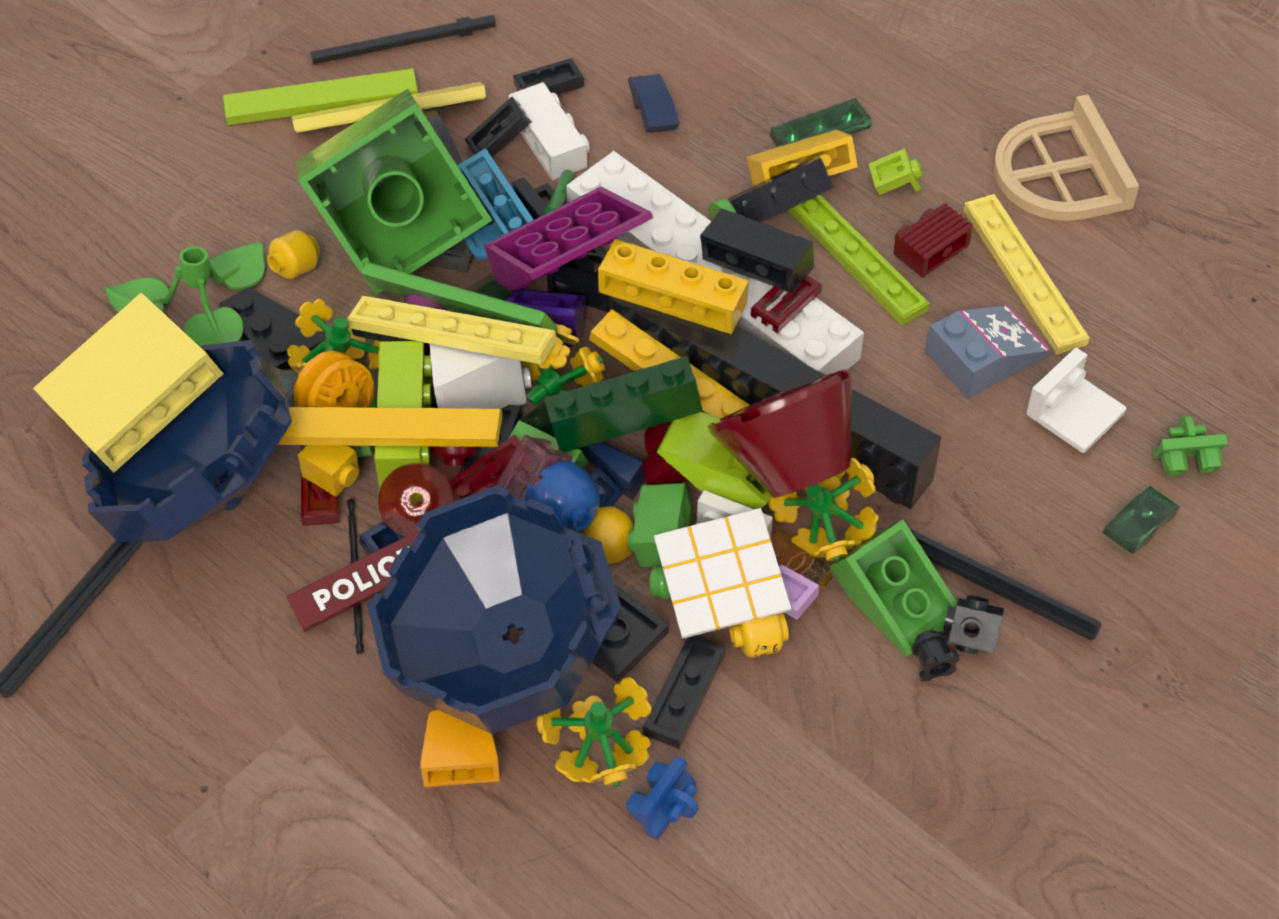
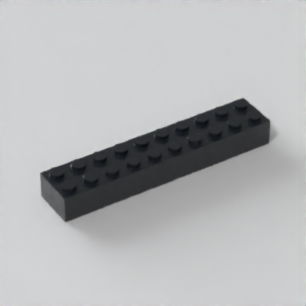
M615 297L612 299V310L681 358L687 356L691 365L749 405L825 376L822 372L738 327H735L732 334H728ZM852 389L851 458H855L860 465L865 464L871 470L874 476L873 484L876 491L885 495L891 502L901 504L911 510L934 479L942 437Z

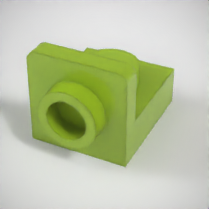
M905 148L869 163L874 186L879 195L911 183L916 192L922 190L919 178L923 177L924 173L917 158L911 160Z

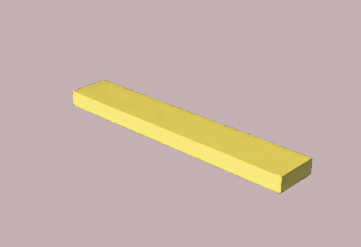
M481 82L416 93L412 94L421 110L484 99L486 92L485 86ZM392 98L291 116L293 127L298 133L357 122Z
M992 194L965 202L964 213L1056 355L1071 351L1075 347L1087 346L1090 337L996 195Z
M368 296L361 297L347 318L350 329L536 364L544 363L557 341L555 330Z

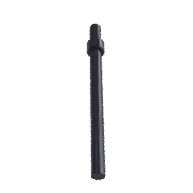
M494 15L470 19L468 16L458 18L454 23L310 52L312 63L317 64L454 35L465 37L473 35V31L496 27Z

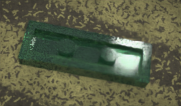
M857 98L771 127L770 138L777 147L833 130H839L851 135L871 128L872 118Z

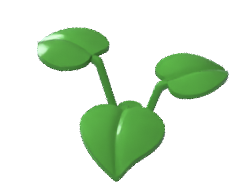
M262 242L241 246L219 254L211 260L208 258V253L204 248L199 246L187 247L179 255L181 266L175 267V276L169 290L165 283L156 278H139L120 285L105 287L107 298L117 313L140 293L146 296L164 313L163 304H170L182 277L189 287L199 288L205 314H196L190 317L184 326V333L199 347L241 341L243 322L240 315L229 307H222L211 312L205 285L210 278L218 285L224 282L232 290H243L259 284L265 274Z

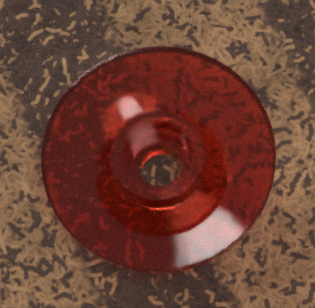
M419 463L406 464L392 471L383 481L378 495V507L382 519L391 530L404 537L418 531L416 526L424 513L454 502L452 488L445 476L437 469ZM413 493H420L423 496L424 503L421 506H413L410 503V496Z

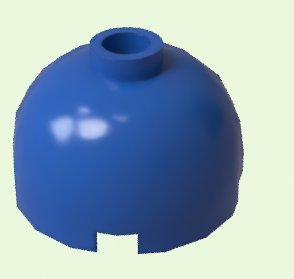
M557 462L539 473L543 478L535 487L532 484L529 485L524 501H528L530 498L552 507L563 527L580 533L592 523L598 513L600 506L598 486L584 468L579 467L575 462Z

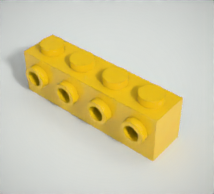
M617 239L612 243L598 268L600 293L728 334L733 333L747 305L749 280Z

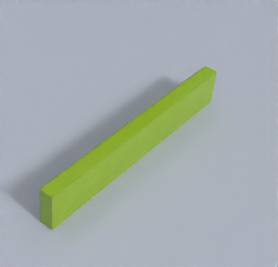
M405 69L223 95L227 125L291 117L393 98L406 89H409L411 94H416L418 89L414 70Z
M820 194L787 210L901 326L929 311L930 303Z

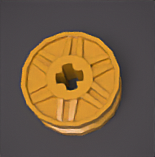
M332 350L323 352L308 361L299 373L293 389V403L295 407L369 408L373 398L374 381L371 372L357 361H353L346 354Z

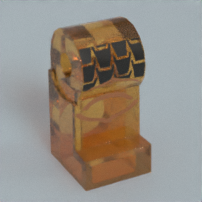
M780 528L770 538L778 566L782 564L818 584L819 594L832 581L833 573L827 564L816 557L810 556L809 553L794 544L792 536Z

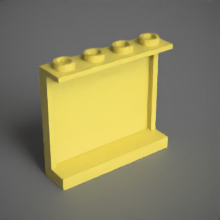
M140 293L33 389L114 473L220 378L223 372L201 347L146 296Z

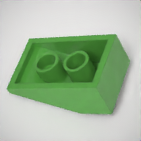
M903 519L884 527L869 540L864 541L848 552V555L841 558L840 561H835L829 565V568L847 596L905 657L912 654L911 647L919 634L929 630L943 632L948 607L956 609L957 601Z

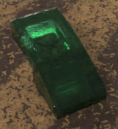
M1149 486L1131 500L1107 524L1102 533L1131 554H1134L1151 541L1156 530L1175 517L1180 506Z

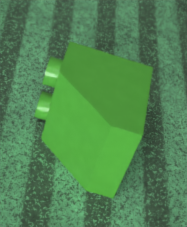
M409 89L398 94L295 161L297 180L360 273L365 263L369 262L410 274L492 221L490 215ZM364 277V279L366 280V282L368 283V285L370 286V288L373 290V292L375 293V295H378L379 293H381L382 291H384V290L375 288V287Z

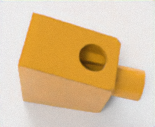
M440 710L429 712L421 757V773L424 787L499 782L498 756L492 734Z

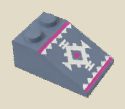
M1009 305L957 311L930 325L925 353L967 399L1051 355L1052 352L1046 343Z

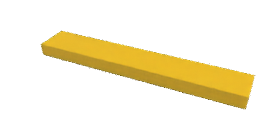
M289 407L292 423L278 445L498 447L502 413L500 409Z

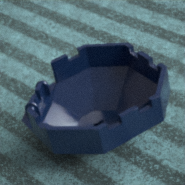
M252 340L201 346L223 372V375L117 471L113 473L90 448L83 455V466L90 472L84 477L86 493L93 499L88 504V512L117 542L167 541L223 509L229 511L241 503L243 494L254 482L292 423L278 370Z
M499 486L491 487L424 513L416 526L420 532L410 548L403 547L388 571L392 577L382 595L375 593L368 604L383 674L400 693L491 734L568 706L622 610L601 541L563 527L552 507L530 498L528 501H524L514 497L509 490ZM512 627H516L518 631L524 630V634L519 636V642L516 644H512L510 640L504 641V638L510 635L509 629Z

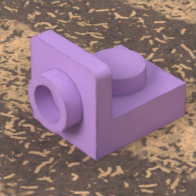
M781 564L779 569L791 606V611L784 613L798 620L819 595V585Z

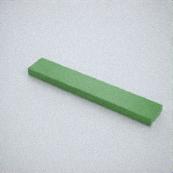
M369 262L365 263L361 271V275L375 288L401 296L409 294L421 296L438 303L446 309L468 315L555 330V333L558 329L545 312Z

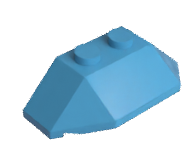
M485 148L458 164L459 169L492 219L491 222L463 239L476 260H488L484 248L485 244L533 221V218Z

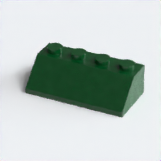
M687 356L544 398L560 454L703 412L696 380Z

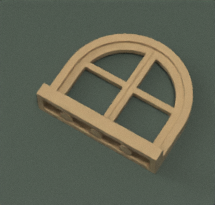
M1088 94L1076 97L1073 111L1038 117L1016 125L1003 136L996 150L994 175L999 188L1012 203L1033 215L1051 220L1074 221L1134 208L1139 184ZM1070 130L1084 156L1053 162L1039 136ZM1031 139L1044 164L1013 171L1011 159L1014 152L1023 143ZM1091 168L1105 195L1073 201L1059 174ZM1051 177L1064 202L1040 197L1026 189L1021 182Z

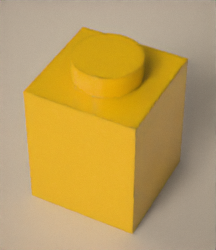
M307 445L298 454L302 477L335 497L345 487H350L360 473L356 451L347 445Z

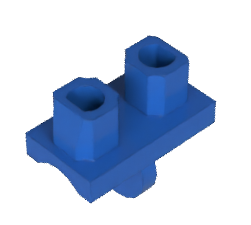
M675 756L670 765L655 762L648 771L647 781L650 787L653 788L649 795L633 792L626 802V808L630 816L643 824L648 836L657 840L670 822L676 823L680 816L693 818L699 810L698 804L693 799L697 792L695 788L696 782L686 770L687 762L685 759Z

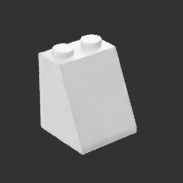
M430 344L433 385L438 408L501 410L509 404L521 406L527 403L525 388H532L529 366L521 367V362L524 361Z

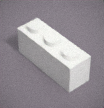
M544 82L508 95L509 98L514 97L520 103V107L524 109L526 115L532 121L520 134L551 180L560 178L564 170L576 172L587 168V153L590 152L588 140L584 134L578 133L571 115L564 113L557 95L551 93Z

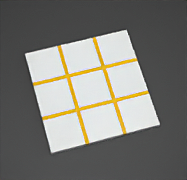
M761 508L654 535L682 639L791 611L790 602Z

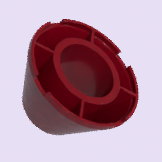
M849 368L842 369L814 379L813 382L797 388L793 387L720 418L718 423H710L707 425L709 432L773 498L788 495L820 483L851 467V372Z

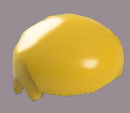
M614 506L600 507L592 523L580 534L601 541L608 564L621 562L632 554L628 547V533L634 529V526L628 514Z

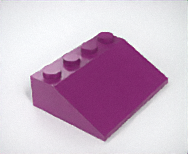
M600 186L485 244L484 248L496 282L510 291L520 290L527 287L530 281L542 275L555 273L561 265L571 260L584 258L594 248L613 243L615 239H618V236L653 219L651 211Z

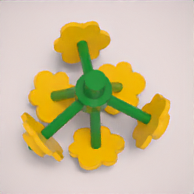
M317 299L314 303L305 302L301 305L299 309L300 316L297 317L295 324L301 328L302 335L311 337L316 331H324L326 334L324 341L311 352L304 345L300 347L291 345L288 347L287 353L290 357L288 363L295 373L299 375L307 362L324 350L325 352L331 350L342 352L353 361L355 359H362L365 351L369 352L368 359L370 360L369 368L379 370L381 341L375 340L373 345L367 344L365 338L353 335L352 330L347 327V320L342 317L335 318L333 326H329L326 321L332 317L333 311L329 306L325 305L322 299Z
M556 324L558 328L556 331L557 341L543 364L521 362V367L529 366L531 382L538 384L526 395L527 399L534 406L547 395L550 397L567 392L563 388L566 383L573 380L577 384H582L583 387L604 380L602 371L605 370L603 359L596 351L591 353L587 346L580 348L575 357L570 359L572 371L562 376L555 371L566 365V357L570 354V349L567 346H563V342L573 345L579 342V338L572 336V330L565 327L564 324Z
M851 458V467L846 470L849 475L847 482L841 485L840 479L837 476H833L808 487L806 491L808 498L796 496L797 491L776 498L770 496L769 508L775 512L774 515L777 522H795L797 519V509L800 506H808L812 511L811 529L801 528L797 531V535L791 539V546L794 549L806 552L802 554L803 556L826 557V561H840L841 558L848 555L847 551L852 549L853 546H859L862 541H867L874 535L879 516L874 513L871 507L863 508L860 514L855 516L846 512L848 510L846 498L850 495L849 489L853 487L856 491H860L865 498L875 492L874 476L865 464L860 465L855 458ZM834 514L850 523V527L845 533V540L838 542L830 519ZM820 519H822L825 529L819 527Z
M626 677L621 683H617L614 686V692L617 695L616 705L611 709L606 708L600 697L590 696L585 702L576 701L572 705L574 713L568 718L560 716V709L537 717V728L539 733L542 734L544 743L556 745L559 742V730L562 726H568L571 731L579 732L580 738L584 741L580 750L572 751V753L561 751L559 759L556 761L555 768L569 780L587 783L604 781L605 786L614 785L618 787L622 782L628 780L627 773L635 770L636 766H641L648 760L649 752L647 749L651 744L648 737L643 736L638 730H633L624 739L613 727V717L620 712L628 713L633 720L646 717L651 713L646 690L637 685L633 678ZM609 736L615 741L614 749L616 751L613 753L608 740ZM593 740L600 741L608 770L602 771L597 774L598 764L591 761L587 755Z

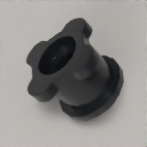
M929 630L916 637L915 643L911 647V652L919 658L923 667V671L919 673L921 681H930L936 677L948 676L957 670L955 664L960 660L957 652L949 651L947 646L948 637L945 633Z

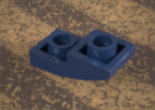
M660 74L629 77L628 82L635 109H640L646 133L677 129L680 123L674 103Z

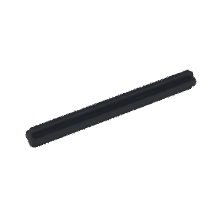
M911 530L931 562L1089 640H1094L1097 637L1101 628V623L1098 620Z
M115 540L0 672L1 696L8 698L16 691L144 541L117 542Z

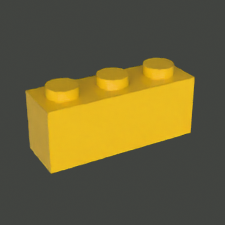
M833 130L747 156L752 185L755 186L816 156L821 157L828 176L857 168L852 135L839 130Z

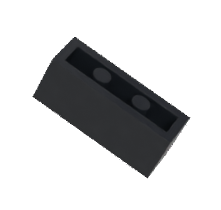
M721 209L700 235L703 260L773 287L777 285L781 287V290L791 292L792 294L795 293L806 276L814 268L812 241L725 209Z

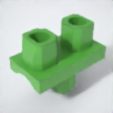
M1187 415L1180 417L1178 427L1168 428V437L1171 439H1161L1159 447L1152 449L1153 460L1161 459L1166 476L1185 474L1188 471L1186 457L1193 456L1197 457L1200 473H1211L1218 471L1222 467L1221 450L1228 445L1226 434L1206 435L1205 425H1194L1192 417Z

